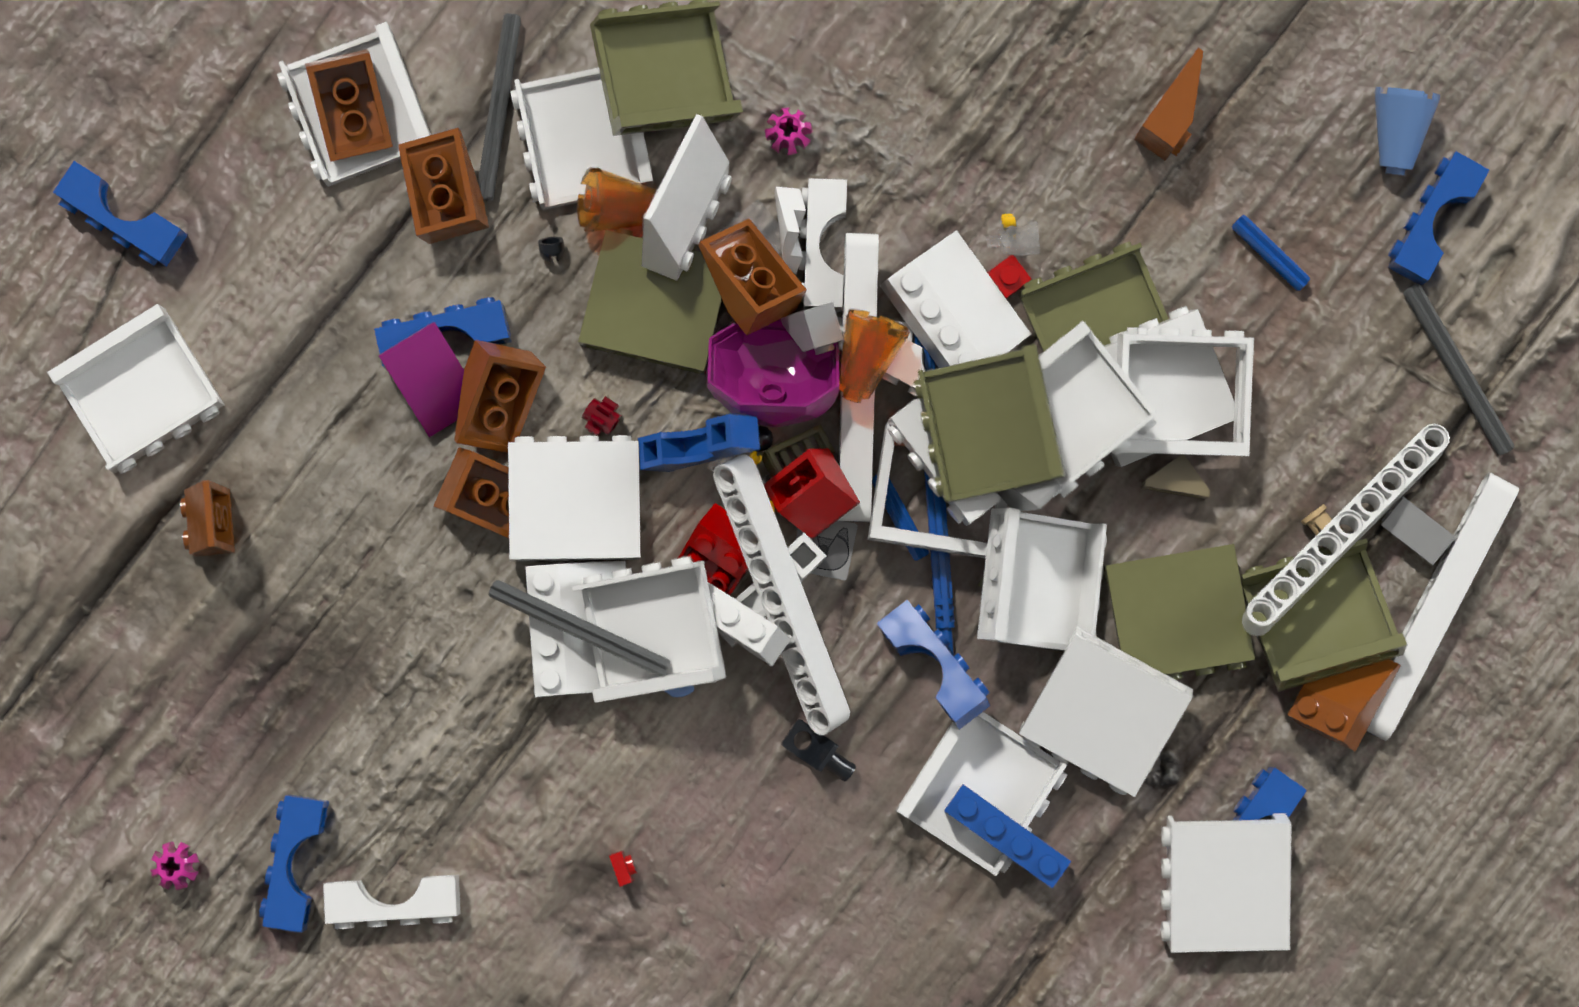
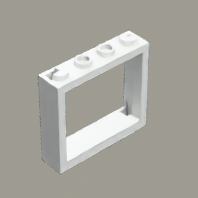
M1127 327V334H1118L1117 363L1128 377L1130 344L1237 348L1233 442L1127 439L1131 445L1122 452L1249 456L1254 338L1244 337V331H1225L1224 337L1212 336V330L1192 329V336L1179 335V329L1160 328L1159 335L1147 334V328Z
M887 422L883 435L868 540L986 559L988 543L882 526L895 442L888 432V428L891 426ZM1001 498V501L995 505V508H1007V503Z

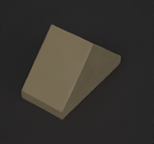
M1184 454L1147 478L1141 485V489L1202 500L1207 499L1210 495L1209 488Z

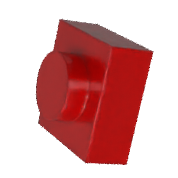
M1013 254L987 272L1006 299L1024 287L1025 283L1032 280Z
M623 850L609 855L619 886L632 883L634 881L632 875L637 873L632 856H625Z

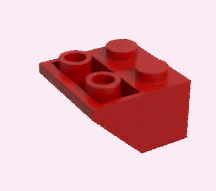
M829 448L808 449L763 484L777 511L810 538L818 536L860 504L858 497Z
M714 503L696 526L677 559L691 556L692 563L704 561L708 583L731 596L749 569L726 510L717 503Z

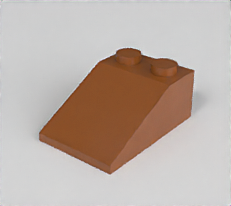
M1197 48L1143 123L1134 139L1164 161L1167 160L1170 154L1177 156L1192 135L1187 130L1192 124L1204 52L1200 48Z
M367 49L305 63L330 162L393 147L371 56Z
M459 128L398 144L417 237L428 244L489 228L483 196Z
M750 218L699 242L698 246L728 313L746 335L796 312L807 289Z
M475 340L464 368L454 441L458 444L508 453V442H515V437H520L546 366L531 351Z
M459 447L433 507L509 539L508 467L474 451Z
M210 480L201 481L185 489V498H181L180 507L182 517L187 518V530L183 532V543L185 549L189 550V555L198 557L235 553L230 489Z
M1388 659L1306 683L1299 692L1288 716L1300 726L1356 752L1401 665Z

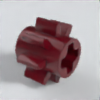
M606 396L602 401L594 398L581 417L587 421L584 428L595 436H599L601 432L609 436L622 415L616 412L619 407L618 404Z

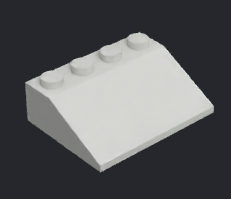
M696 114L644 217L642 267L674 280H678L682 270H689L694 257L692 250L695 244L699 245V242L704 239L707 227L704 226L708 218L714 219L719 207L717 199L720 193H727L732 180V176L728 175L729 161L701 115Z
M957 230L880 285L939 368L1005 354L1031 335Z
M626 561L525 566L527 593L587 621L582 590L573 591L572 586L584 584L583 577L602 574L603 580L612 579L613 571L626 569ZM529 616L535 697L592 693L593 689L600 688L592 645Z

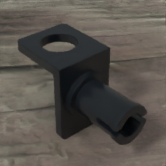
M801 719L796 720L781 742L784 748L817 771L821 772L825 767L844 782L855 771L856 765L836 752L839 745L826 736L815 733ZM801 731H806L811 736V743L805 749H798L794 744L795 735Z

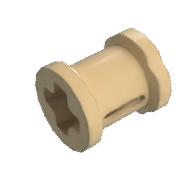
M1325 504L1301 520L1302 524L1308 525L1316 536L1332 520L1326 512L1327 507Z

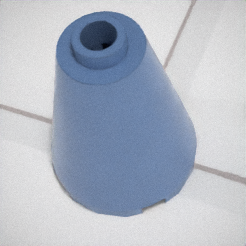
M1375 87L1380 166L1386 167L1385 173L1405 176V170H1412L1440 101V94L1433 93L1432 99H1427L1428 94H1425V91L1388 87L1387 94H1384L1383 88Z

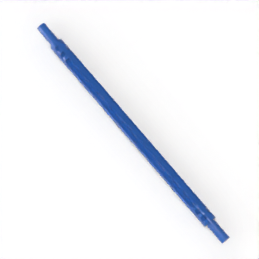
M914 334L915 344L924 349L923 360L925 370L936 369L934 360ZM924 471L929 534L948 537L944 496L938 497L927 483L930 478ZM930 550L936 629H939L947 638L950 644L946 648L954 656L952 628H955L950 553Z

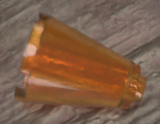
M589 167L581 180V184L586 185L584 195L578 194L577 215L580 227H585L584 231L587 232L643 226L644 217L658 190L601 168Z
M849 308L845 322L839 390L843 392V398L855 403H861L862 399L870 398L908 339L910 330L901 323L880 315L878 318L869 315V311Z

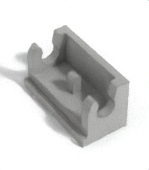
M1403 496L1389 509L1381 520L1383 521L1381 525L1432 565L1456 538Z

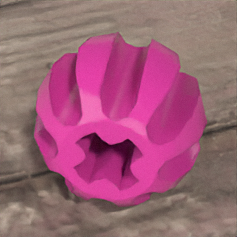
M790 107L781 108L782 116L778 117L773 113L767 120V123L773 127L765 129L766 140H776L771 148L778 153L782 148H787L788 155L797 154L795 146L799 145L805 149L810 143V139L804 135L813 133L811 122H802L806 114L799 109L796 114L791 115L789 113ZM788 126L793 127L790 137L784 136V131H786Z
M172 841L162 844L163 854L155 851L151 858V861L157 864L156 869H150L152 878L154 879L160 875L161 882L159 886L167 890L171 888L172 883H174L176 890L186 888L188 886L186 877L194 881L199 872L192 867L193 863H199L197 853L189 856L190 846L183 842L179 843L177 849ZM174 861L176 864H180V870L175 871L174 868H169V863Z

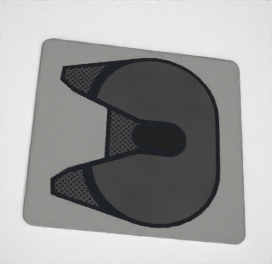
M837 520L818 536L810 538L827 556L811 574L840 580L847 579L857 524ZM800 529L797 531L796 540L803 534Z

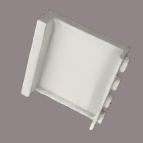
M387 22L376 25L377 32L286 65L284 61L278 62L282 71L277 74L284 92L289 90L293 102L288 103L294 120H300L304 131L299 132L301 141L306 151L311 149L315 159L310 162L313 173L317 180L322 179L328 187L400 160L398 144L431 135L394 35ZM367 49L371 56L393 147L330 162L305 63Z
M599 68L526 83H520L519 79L514 80L516 90L510 91L514 110L520 109L522 121H517L520 140H526L528 152H523L527 171L533 170L535 180L534 183H529L533 202L539 201L542 210L655 187L644 133L613 136Z
M159 304L146 310L47 372L53 383L60 386L107 463L106 469L113 473L119 471L122 474L131 470L137 465V459L145 454L149 457L160 452L165 447L163 443L173 437L175 439L184 437L192 431L190 426L200 420L207 422L220 413L218 409L225 405L168 312Z
M1187 306L1169 312L1170 319L1158 323L1157 318L1139 325V328H1147V334L1159 335L1160 328L1179 329V335L1192 336V329L1206 330L1198 309L1188 311ZM1123 331L1118 334H1127V331ZM1118 334L1109 337L1111 343L1104 346L1116 362ZM1130 344L1129 378L1158 415L1153 418L1157 423L1142 436L1137 431L1128 439L1188 440L1234 421L1235 402L1213 347ZM1121 452L1116 457L1113 453L1111 455L1115 465L1123 467L1154 453Z
M1084 321L1039 356L1065 473L1064 478L1055 479L1062 489L1053 497L1058 493L1063 498L1079 486L1075 481L1085 472L1089 477L1105 465L1101 459L1110 452L1116 457L1131 445L1127 440L1137 431L1142 436L1157 424L1153 418L1158 413Z
M618 435L612 436V441H599V436H580V442H567V437L550 436L547 437V442H534V437L522 436L515 437V442H508L510 562L639 560L641 558L639 441H631V436Z
M991 508L977 639L1065 651L1076 627L1097 637L1096 624L1100 609V586L1104 574L1103 558L1104 549L1107 544V524H1090L1020 512L1019 509Z
M691 556L671 560L672 567L662 568L661 562L641 566L642 573L632 574L631 568L613 571L612 579L603 580L602 574L583 577L584 584L572 586L573 591L582 590L588 622L670 660L667 673L660 677L592 645L600 688L592 690L594 703L713 682L726 678L704 561L692 563Z
M1076 627L1060 661L1026 721H1023L1019 734L1023 736V740L1027 744L1035 748L1042 746L1051 751L1052 756L1058 761L1065 764L1071 762L1081 768L1080 771L1089 778L1097 780L1099 777L1110 783L1109 787L1121 795L1128 793L1135 797L1189 705L1193 689L1083 629Z
M982 712L960 730L953 722L951 723L896 811L997 876L999 871L1005 873L1013 860L946 813L944 809L961 785L964 784L1031 832L1032 829L1028 827L1034 816L1040 818L1050 803L1046 797L1052 788L1058 790L1066 779L1067 774L1063 771L1067 765L1053 758L1040 748L1027 744L1023 737Z
M1285 813L1272 814V820L1175 822L1172 816H1167V827H1162L1161 829L1162 846L1167 847V858H1162L1161 860L1162 878H1167V890L1161 891L1162 910H1167V921L1161 922L1162 941H1167L1170 951L1290 950L1291 822Z

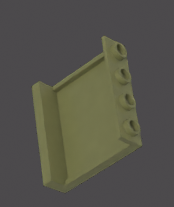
M693 0L687 5H678V2H667L661 4L659 8L648 9L647 5H638L624 12H618L617 9L610 8L600 11L590 23L613 136L689 127L696 114L703 116L707 124L734 121L743 112L741 101L733 100L714 13L720 6L719 1Z
M615 227L614 231L605 230L578 342L580 346L705 375L708 366L709 338L714 335L722 297L702 252L695 251L694 246L692 250L694 257L689 270H682L678 280H674L642 267L643 238L632 236L633 232L624 228Z
M1131 242L1123 243L1113 248L1114 253L1102 258L1101 254H1096L1083 260L1084 266L1074 270L1071 265L1055 271L1053 273L1054 278L1043 282L1040 277L1024 284L1025 289L1020 292L1019 298L1042 353L1082 321L1085 322L1101 344L1105 346L1111 343L1109 337L1127 331V327L1139 328L1140 324L1157 318L1158 323L1169 319L1140 252L1142 248L1141 243L1133 246Z
M1035 344L1022 347V350L925 372L923 370L917 371L919 379L914 380V387L917 399H923L926 411L921 412V420L924 431L931 432L933 444L928 445V452L931 464L937 463L940 476L935 477V485L939 497L944 496L945 501L949 503L1065 477L1039 354Z
M1367 538L1357 541L1267 633L1258 636L1278 692L1404 655L1407 642L1403 633L1398 634L1366 551L1368 545ZM1318 548L1323 555H1332L1330 549ZM1294 557L1283 558L1277 561L1276 565L1266 568L1261 565L1246 570L1245 574H1242L1241 585L1247 607ZM1296 568V572L1300 576L1310 577V573L1306 569ZM1274 590V594L1279 599H1289L1287 593L1283 590ZM1252 612L1255 620L1259 622L1267 621L1263 613Z
M1234 544L1111 564L1103 567L1104 580H1107L1119 650L1175 680L1182 679V672L1195 670L1196 676L1215 673L1214 666L1227 664V669L1230 671L1247 668L1246 661L1255 660L1251 634L1246 632L1242 624V617L1246 607Z

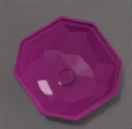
M781 319L749 335H746L740 326L734 322L709 338L707 388L713 397L732 414L757 417L758 425L776 428L817 418L833 405L839 393V342L833 343L834 350L816 355L814 349L805 352L800 349L782 325Z

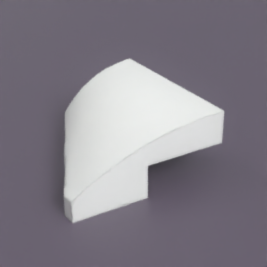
M776 187L775 202L782 259L796 276L803 258L798 235L806 209L800 189Z

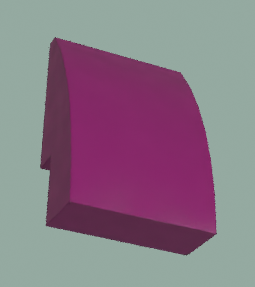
M435 322L428 324L378 355L428 437L457 421L464 369Z

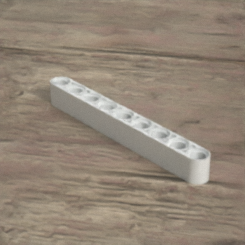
M845 234L842 324L844 340H842L839 467L858 497L860 504L838 521L870 522L878 234Z
M1430 424L1424 427L1250 602L1242 617L1243 628L1246 632L1255 636L1267 633L1440 458L1447 447L1450 437L1444 427L1438 424ZM1425 440H1433L1438 447L1429 446ZM1404 461H1412L1417 468L1407 467ZM1382 482L1392 483L1396 490H1388ZM1361 503L1372 505L1375 511L1368 512L1364 510ZM1339 525L1350 526L1353 533L1343 532ZM1318 546L1329 548L1332 555H1323L1318 550ZM1296 568L1306 569L1310 573V577L1300 576L1296 572ZM1274 590H1283L1287 593L1289 599H1279L1274 594ZM1252 612L1263 613L1267 621L1259 622L1255 620Z
M740 454L715 468L714 481L769 621L777 625L791 639L781 655L807 722L815 733L825 735L849 719V706L758 469L749 456Z
M1490 472L1479 485L1454 533L1456 538L1445 550L1402 632L1407 642L1404 655L1390 659L1399 663L1401 667L1371 721L1367 732L1384 741H1387L1393 734L1518 494L1519 488Z

